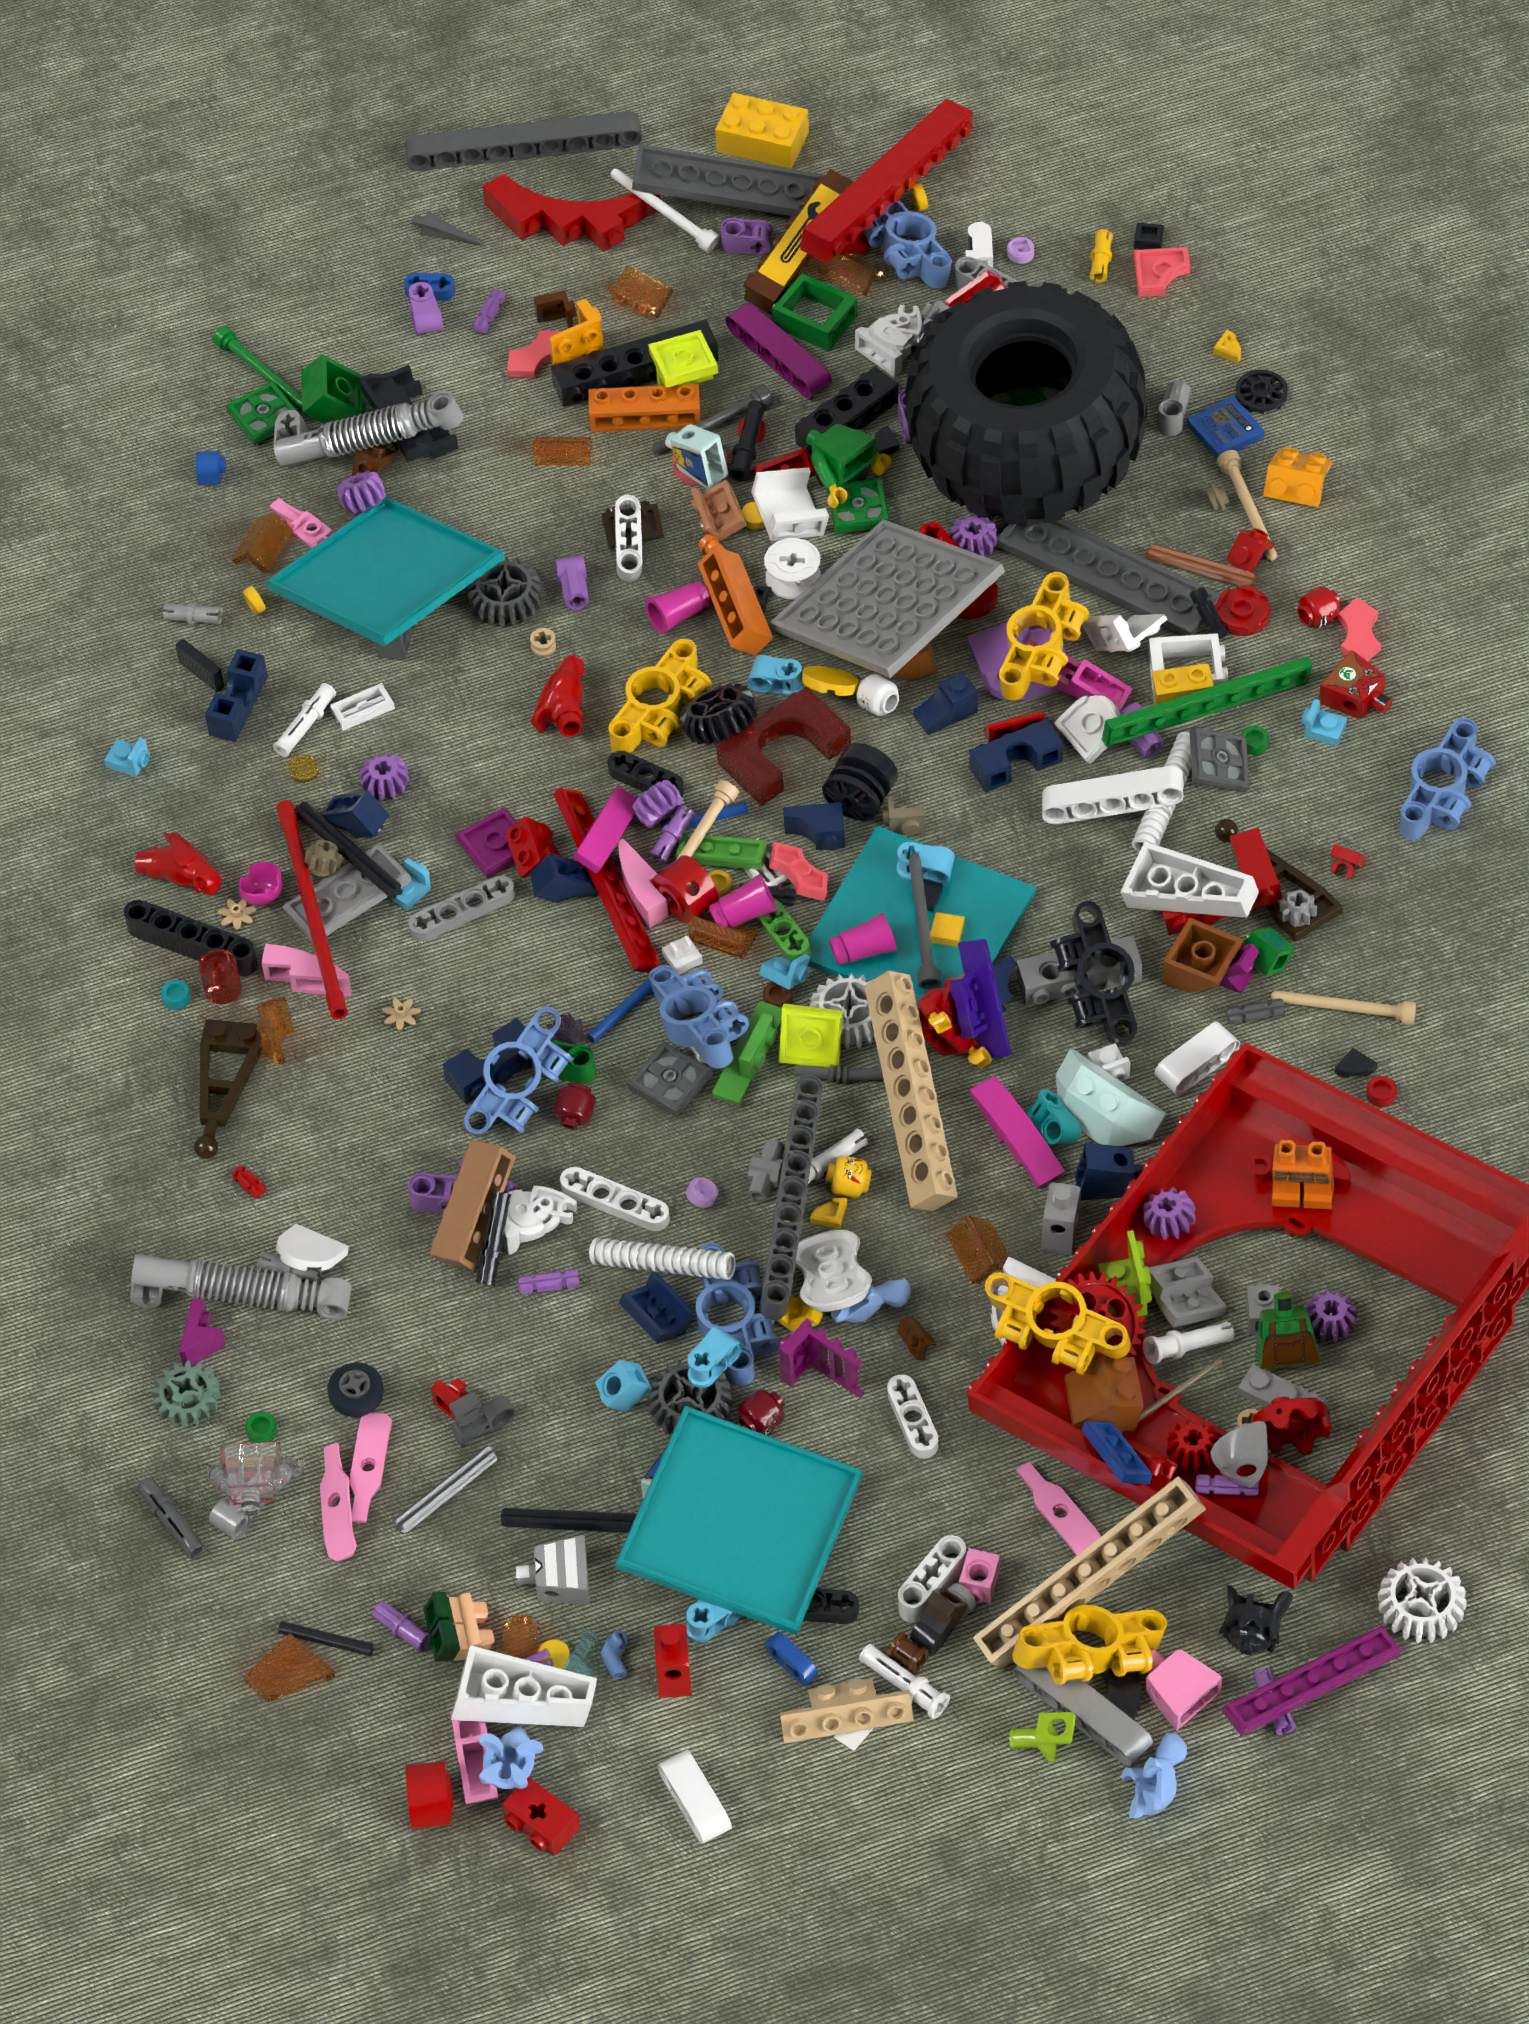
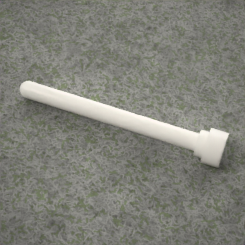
M619 169L611 171V177L695 237L696 242L699 244L698 247L703 251L710 253L717 245L720 235L705 228L702 230L652 193L631 190L633 179Z

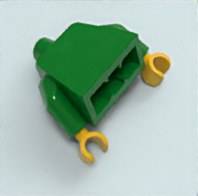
M835 424L824 433L813 429L807 435L806 443L812 446V464L825 489L829 488L831 492L827 502L832 508H836L839 504L836 497L843 504L848 496L847 491L842 487H837L836 483L843 485L871 463L872 471L878 476H881L891 465L890 456L879 454L878 451L880 449L876 445V437L867 434L864 430Z

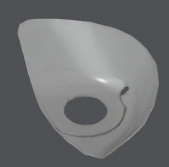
M1263 1421L1252 1422L1228 1432L1220 1437L1212 1447L1211 1459L1226 1479L1246 1488L1255 1486L1261 1479L1268 1461L1267 1429ZM1250 1464L1257 1468L1254 1474L1247 1477L1239 1476L1236 1473L1238 1468L1243 1465Z

